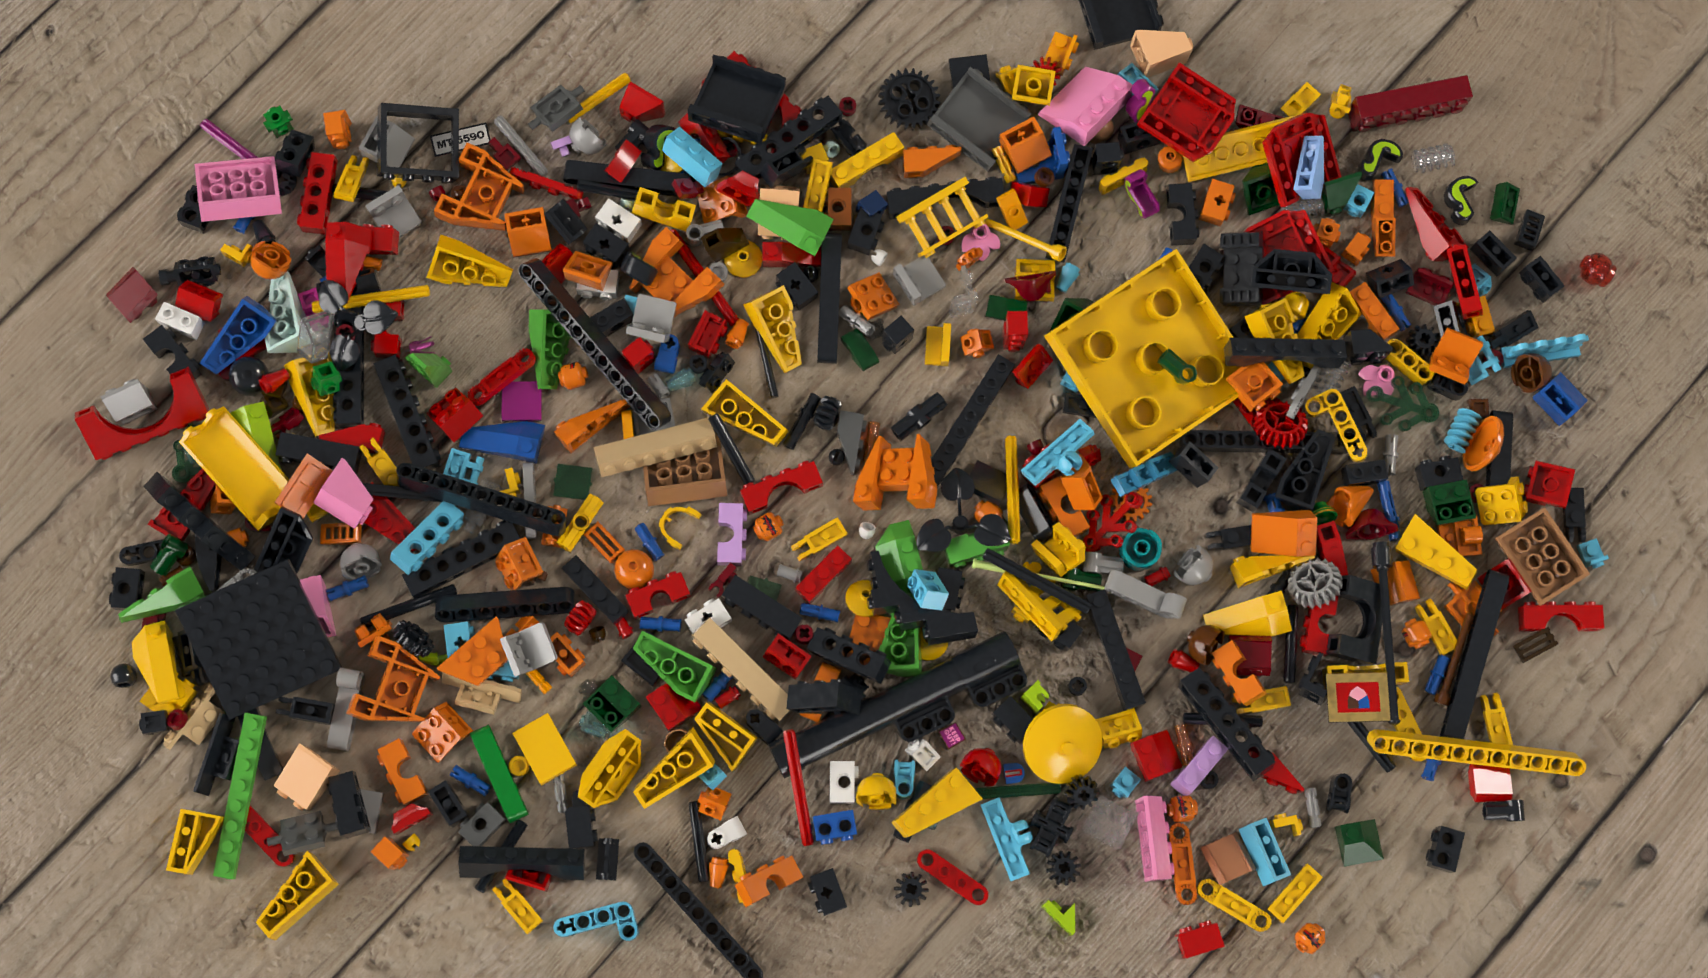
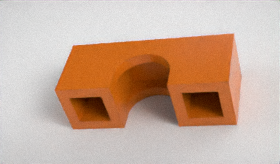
M1366 282L1350 291L1361 314L1368 322V329H1371L1384 341L1392 337L1399 330V327Z
M1059 476L1041 485L1038 496L1043 504H1047L1049 508L1047 512L1051 519L1055 520L1056 523L1060 522L1064 527H1068L1072 534L1077 537L1088 531L1090 526L1081 510L1070 514L1061 508V500L1068 497V494L1062 484V476Z
M1233 640L1212 652L1214 665L1218 670L1222 669L1224 672L1223 679L1228 687L1232 685L1235 690L1233 695L1239 704L1243 703L1245 706H1248L1267 694L1261 682L1254 674L1245 679L1238 678L1236 673L1237 667L1246 658Z
M399 738L377 749L379 753L377 759L382 767H386L388 771L385 774L390 785L394 784L397 790L394 794L399 803L403 802L407 806L429 795L419 775L405 779L400 774L401 765L411 759L403 740Z
M783 855L773 860L774 865L768 867L765 864L756 869L758 873L751 875L749 872L739 878L740 882L735 887L745 907L770 895L766 887L767 879L774 881L778 889L781 890L803 878L793 856L785 859Z

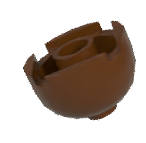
M1536 353L1518 356L1515 364L1511 367L1513 383L1526 393L1543 389L1552 377V368L1549 361Z
M1203 625L1195 631L1192 630L1187 637L1189 642L1188 650L1191 657L1197 662L1208 666L1212 659H1214L1212 652L1217 650L1218 643H1223L1225 632L1212 625Z

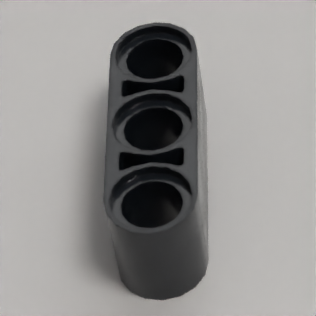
M1027 483L1019 488V513L1034 539L1041 543L1053 535V525L1055 524L1035 489Z

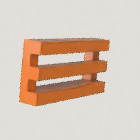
M598 521L583 534L610 564L625 551ZM597 527L619 549L617 552L595 530ZM591 533L613 554L611 557L590 536Z

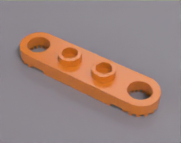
M1175 823L1169 828L1168 837L1172 847L1171 861L1174 864L1173 877L1176 898L1179 903L1190 905L1197 899L1190 832L1185 824ZM1176 827L1184 830V837L1182 839L1174 837L1173 831ZM1183 889H1189L1192 892V898L1189 901L1183 900L1181 896Z

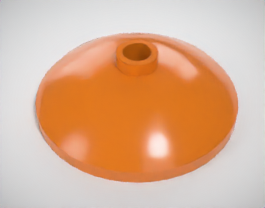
M1489 416L1483 419L1479 426L1475 427L1476 432L1470 434L1473 436V439L1467 440L1470 445L1464 447L1466 453H1463L1462 462L1466 469L1470 471L1480 470L1492 462L1499 454L1503 444L1504 427L1501 419L1496 416Z

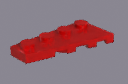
M372 496L373 501L370 506L373 509L364 523L399 545L415 527L387 497Z

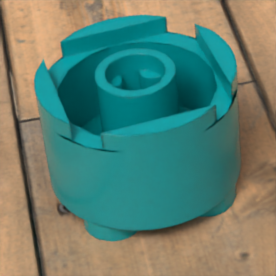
M1137 528L1134 533H1128L1123 539L1122 546L1119 547L1120 558H1123L1124 564L1133 571H1144L1151 568L1158 561L1162 552V542L1159 536L1154 531L1144 528ZM1143 547L1145 550L1143 552H1138L1137 548Z

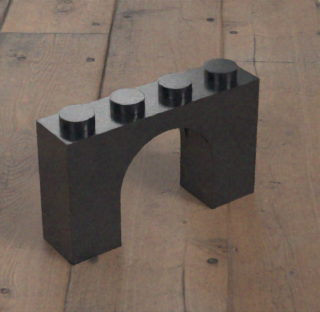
M1343 575L1340 595L1335 596L1351 600L1358 605L1363 616V625L1360 633L1355 638L1344 634H1330L1326 654L1362 665L1377 664L1382 629L1379 583L1353 575Z

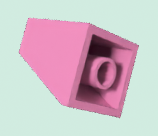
M341 458L320 489L314 504L355 529L359 523L363 525L373 509L370 506L373 498L347 461Z
M321 575L301 579L300 582L327 637L336 636L326 585Z

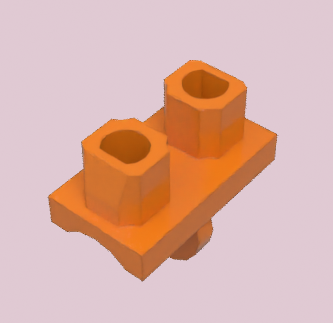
M379 613L371 619L375 626L373 630L369 631L365 624L356 627L355 633L360 648L372 642L376 636H381L390 631L393 625L391 621H386ZM388 634L382 636L384 638L390 639Z

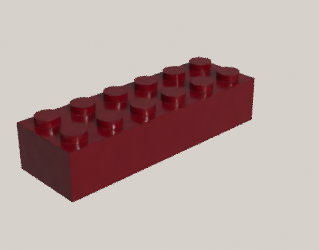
M1465 75L1357 96L1351 103L1348 116L1353 132H1366L1374 127L1382 129L1388 127L1389 124L1396 123V125H1402L1410 120L1418 122L1430 116L1438 118L1445 113H1461L1473 98L1468 76Z

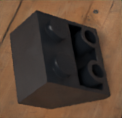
M1371 329L1351 330L1343 339L1345 340L1347 359L1344 362L1351 363V365H1361L1363 362L1379 364L1393 351L1392 346Z

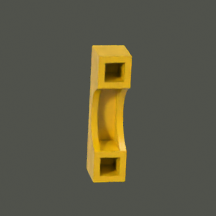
M895 132L887 135L833 167L830 182L834 188L851 187L869 170L882 164L888 165L903 156V144Z
M1395 662L1396 685H1404L1409 682L1407 662ZM1386 664L1326 666L1322 669L1324 689H1326L1325 674L1386 673Z

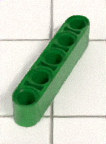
M489 724L471 732L472 741L509 823L528 816V810Z

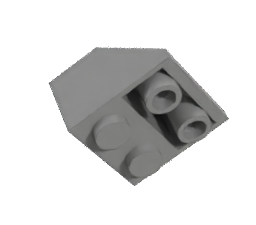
M378 115L359 147L363 157L369 158V160L376 163ZM388 120L387 167H400L415 138Z
M138 379L128 380L124 383V386L117 389H109L105 392V395L100 396L113 419L120 426L157 410L148 388Z

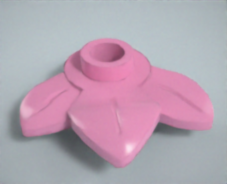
M986 224L977 229L973 226L971 233L964 236L961 245L962 252L980 247L983 250V255L979 258L980 261L987 259L990 249H1000L998 236L991 233ZM977 231H983L984 235H977Z
M1368 365L1359 371L1358 375L1365 380L1363 384L1364 396H1374L1379 393L1386 400L1392 395L1394 390L1392 381L1395 373L1390 366L1381 365L1376 367ZM1382 372H1385L1387 374L1386 378H1383L1381 376Z

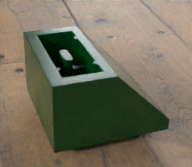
M1467 480L1429 486L1423 491L1427 511L1437 526L1476 518Z
M612 675L583 703L611 733L642 707Z

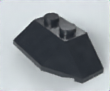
M1273 249L1253 266L1250 286L1330 294L1332 274L1315 253Z
M281 506L254 567L256 572H260L286 559L290 560L296 574L299 572L313 540V536L300 514Z

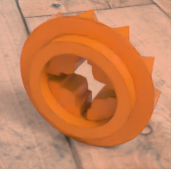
M980 247L972 248L964 253L957 260L956 268L958 271H963L979 261V258L983 255V250Z

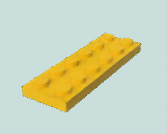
M1294 116L1226 132L1212 153L1195 162L1183 156L1187 181L1192 182L1268 163L1262 142L1274 126Z

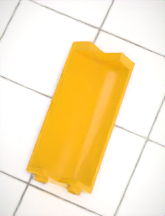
M224 406L218 409L213 408L206 413V419L202 424L196 427L190 426L183 432L184 436L179 443L259 531L275 521L281 507L274 502L289 479Z

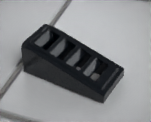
M1527 209L1514 245L1533 251L1536 248L1545 216ZM1529 216L1539 219V221L1530 220ZM1527 223L1535 225L1536 228L1528 226ZM1525 229L1534 232V234L1526 232ZM1525 235L1527 237L1532 238V240L1523 238V236Z

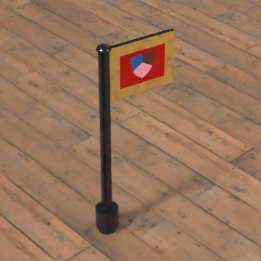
M1375 542L1371 548L1372 568L1376 569L1379 574L1386 673L1325 674L1329 723L1388 721L1391 725H1397L1401 722L1398 716L1387 571L1393 566L1389 542Z

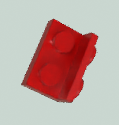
M1037 344L1012 371L1017 378L1015 382L1018 385L1028 389L1054 361L1042 345Z

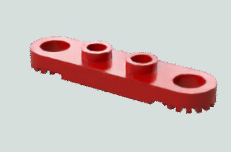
M511 167L509 171L516 179L529 183L531 188L540 190V188L546 189L549 194L554 196L561 194L575 200H581L584 194L583 191H579L577 188L565 186L563 183L531 172L522 171V169L519 171V168Z
M528 348L519 350L520 352H517L515 356L507 359L480 380V383L473 386L472 389L470 388V392L468 391L467 395L468 399L476 406L487 402L531 368L536 361L535 354ZM530 356L526 362H521L523 357ZM478 392H482V396L474 398Z
M250 805L245 832L275 864L281 867L291 865L295 854L289 855V859L286 862L279 860L278 855L282 851L281 843L268 846L267 838L278 836L279 834Z
M926 849L918 854V866L974 905H982L987 901L988 890L983 885L934 851ZM924 854H929L933 857V862L930 866H925L922 863L921 858ZM975 889L983 891L984 897L981 901L973 899L972 893Z

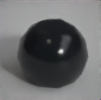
M126 663L115 666L110 675L112 684L119 688L133 686L137 678L135 668Z

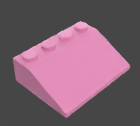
M1084 67L1051 100L1050 106L1046 105L1038 115L1053 126L1061 127L1062 132L1085 146L1125 106L1129 98H1131V88L1133 85L1119 75Z
M274 156L195 164L201 222L282 214Z
M1142 796L1135 800L1144 880L1145 882L1172 879L1174 864L1173 862L1170 863L1169 854H1172L1171 842H1167L1169 824L1168 821L1165 822L1164 813H1167L1166 802L1162 801L1161 796Z

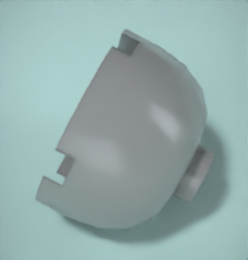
M581 116L571 126L569 132L570 139L573 142L571 146L577 153L582 151L585 154L593 155L600 152L608 143L604 137L600 139L598 134L600 132L586 119H582Z
M354 543L341 555L342 576L346 579L354 580L355 577L363 575L368 579L375 576L381 570L380 556L370 545Z
M1196 545V549L1192 547L1188 549L1177 563V565H1181L1178 571L1174 570V576L1187 585L1194 586L1207 582L1212 576V557L1199 545Z

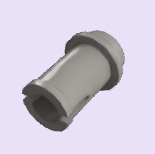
M657 373L653 374L654 378L651 375L647 381L656 392L655 395L660 399L666 398L670 394L669 387L664 385Z
M782 564L779 565L777 571L778 577L793 580V583H800L803 571L800 568L794 569Z

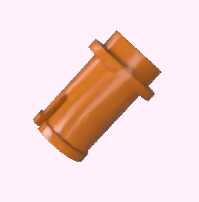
M366 256L363 264L366 268L374 267L375 270L380 271L383 260Z

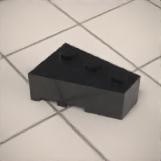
M832 679L828 683L815 680L811 684L798 681L797 684L789 685L786 709L804 714H823V712L834 711V714L841 715V711H847L853 715H860L862 691L845 685L842 680Z
M349 771L329 777L327 788L330 796L332 795L333 798L332 807L337 818L340 836L348 839L371 832L356 772Z

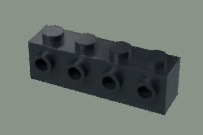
M281 432L275 454L281 459L280 462L292 464L293 462L301 463L308 453L331 470L335 469L341 458H343L355 474H357L362 451L358 446Z
M737 575L733 577L722 594L725 604L731 608L738 607L742 610L740 612L748 619H751V617L758 620L757 624L765 630L770 628L775 631V636L780 634L789 641L803 621L802 617Z

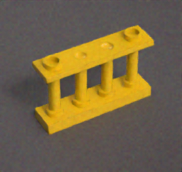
M966 176L896 216L899 224L904 221L906 224H909L923 251L917 254L918 257L924 255L927 258L936 253L935 248L973 226L977 229L985 224L984 220L988 218V215L985 214L980 217L965 192V185L969 184ZM953 192L959 195L973 222L964 227L948 201V195ZM936 202L939 205L942 204L956 229V232L949 236H946L932 212L933 208L931 205ZM919 212L926 215L940 240L932 246L929 245L915 221V215Z

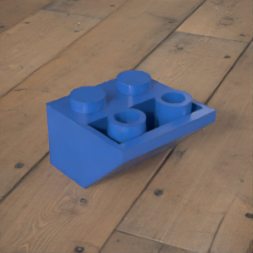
M1561 372L1532 397L1558 426L1566 422L1588 401Z

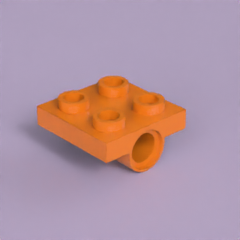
M880 272L850 284L847 288L852 296V309L856 313H863L867 321L900 305Z
M1477 515L1475 519L1437 526L1438 535L1463 557L1482 555L1481 543L1483 541V532L1481 526H1478Z

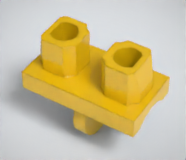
M1340 84L1338 92L1333 91L1329 109L1330 115L1333 118L1339 119L1346 113L1349 114L1351 109V87Z

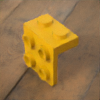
M1519 476L1510 477L1507 484L1478 487L1475 491L1483 525L1522 522L1525 514L1528 512L1527 502L1523 501L1522 496L1524 494L1523 483H1520Z

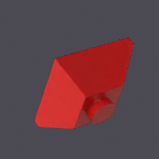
M631 81L629 82L619 106L621 116L629 122L637 119L645 122L663 118L665 116L663 100Z

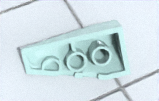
M287 271L282 277L272 279L270 284L269 301L271 304L269 313L277 322L265 337L267 352L298 353L314 344L310 325L291 275Z

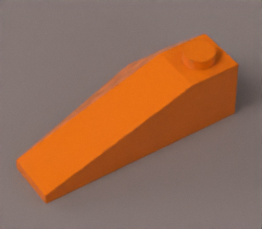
M623 399L569 419L567 422L562 421L556 426L554 433L571 454L618 417L621 411L627 410L630 405Z

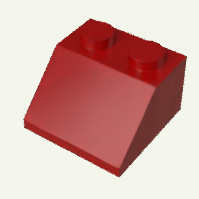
M667 683L646 696V699L669 732L689 720L702 709L698 701L693 702L677 694Z
M1168 730L1155 733L1130 744L1145 782L1183 767Z

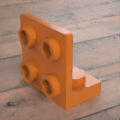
M725 176L710 183L709 186L703 187L705 192L697 195L704 224L722 220L731 215L743 218L748 214L746 205L716 191L717 184L730 176Z
M1447 328L1430 357L1429 370L1466 385L1469 379L1470 367L1483 347V342Z
M526 537L504 545L495 558L496 567L499 571H502L505 577V585L511 590H518L523 582L543 573Z
M446 701L433 708L425 717V720L412 732V735L433 759L439 763L459 741L468 737L473 730Z

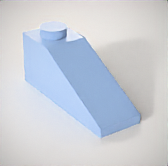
M1304 136L1293 190L1302 199H1321L1324 184V137Z

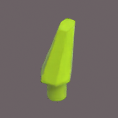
M437 652L430 653L424 658L419 655L421 662L437 667L448 658L447 654L438 655Z

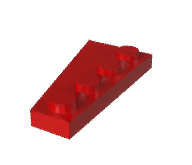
M201 469L187 483V486L181 493L203 511L215 491L216 483ZM164 507L159 511L160 514L154 520L151 519L147 524L166 536L171 534L185 541L191 531Z

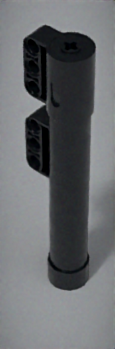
M1003 631L951 656L949 660L861 701L860 715L841 711V715L834 714L795 733L801 770H804L805 766L893 724L898 735L907 742H912L950 724L955 718L954 710L948 698L964 690L967 691L974 704L984 707L1023 689L1027 684V676L1010 637ZM1019 674L1021 681L1019 684L1014 685L1012 679L1015 675ZM1002 683L1003 690L1000 693H995V685ZM979 692L985 693V699L982 702H977L976 695ZM948 709L949 716L946 719H941L940 712ZM925 718H930L931 720L928 728H923L921 725ZM912 727V734L905 737L903 734L904 729ZM783 736L769 743L768 746L785 779L790 776Z

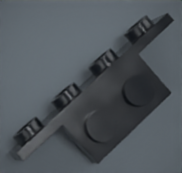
M219 713L193 792L209 796L215 777L231 781L239 745L238 739L229 737L235 718L229 720L226 714Z

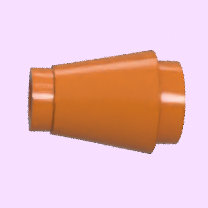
M738 319L725 336V343L734 349H739L740 346H743L749 323L743 319Z
M712 857V860L709 862L710 887L722 888L729 868L728 859Z

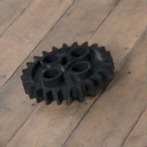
M905 68L903 74L897 70L896 76L891 73L889 76L890 80H884L885 85L880 87V90L883 92H879L878 95L882 99L879 100L878 105H884L880 112H887L884 118L890 117V124L897 122V128L900 125H904L905 131L908 126L914 131L916 125L919 129H922L923 123L927 125L929 119L938 110L936 107L941 104L940 101H937L941 95L935 93L938 87H932L934 80L928 81V74L922 77L921 70L918 74H915L914 68L911 73H908L907 68ZM910 85H917L919 90H912L910 88ZM892 92H900L901 97H895ZM907 96L909 99H913L912 103L910 100H906ZM917 102H924L926 108L919 107ZM901 108L907 109L908 112H909V114H907V115L902 114V113L900 112V109H901Z

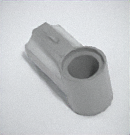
M721 219L701 225H690L686 230L687 243L693 247L701 245L703 243L701 240L702 236L717 228H724ZM696 232L700 236L698 238H692L690 234Z
M1085 552L1083 572L1094 574H1110L1111 570L1122 572L1123 558L1102 556L1101 553Z

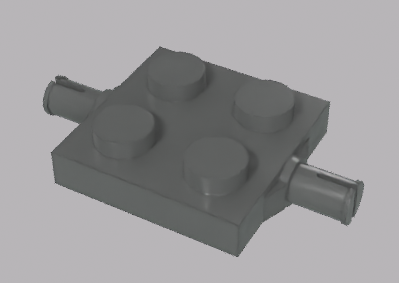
M559 85L530 107L536 118L528 123V126L533 130L540 124H543L552 132L583 110L581 104L576 99V97L585 92L583 87L579 85L573 91H569L562 85Z
M321 811L280 820L281 831L279 835L267 838L268 846L281 843L284 856L325 847L327 832L338 830L337 821L325 824Z

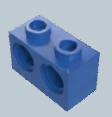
M853 810L812 817L816 842L821 841V845L833 843V839L841 838V841L853 840V836L857 835ZM848 821L851 824V829L847 832L841 831L839 828L840 822ZM822 824L830 826L831 832L828 835H822L819 832V827Z

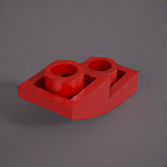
M626 139L604 171L621 183L642 151Z

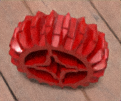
M1280 399L1277 403L1271 400L1269 404L1266 403L1264 407H1261L1255 415L1254 429H1256V435L1260 436V441L1266 440L1267 445L1273 444L1274 448L1277 445L1281 446L1282 449L1285 445L1289 448L1293 444L1298 445L1304 439L1308 430L1306 413H1302L1300 408L1296 412L1295 418L1292 419L1286 416L1291 406L1288 404V400L1285 403H1282Z

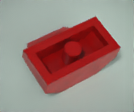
M742 170L733 177L718 183L716 191L749 207L755 199L760 198L758 191L759 179Z
M411 803L393 814L391 830L394 834L398 835L430 817L433 813L430 807Z

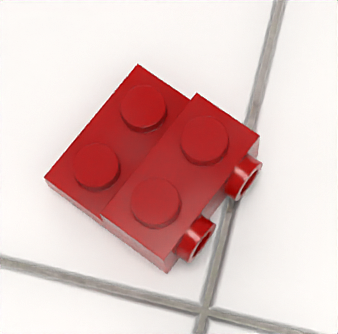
M1535 460V464L1530 466L1527 476L1531 478L1530 484H1525L1523 496H1526V502L1543 506L1548 504L1566 509L1576 469Z

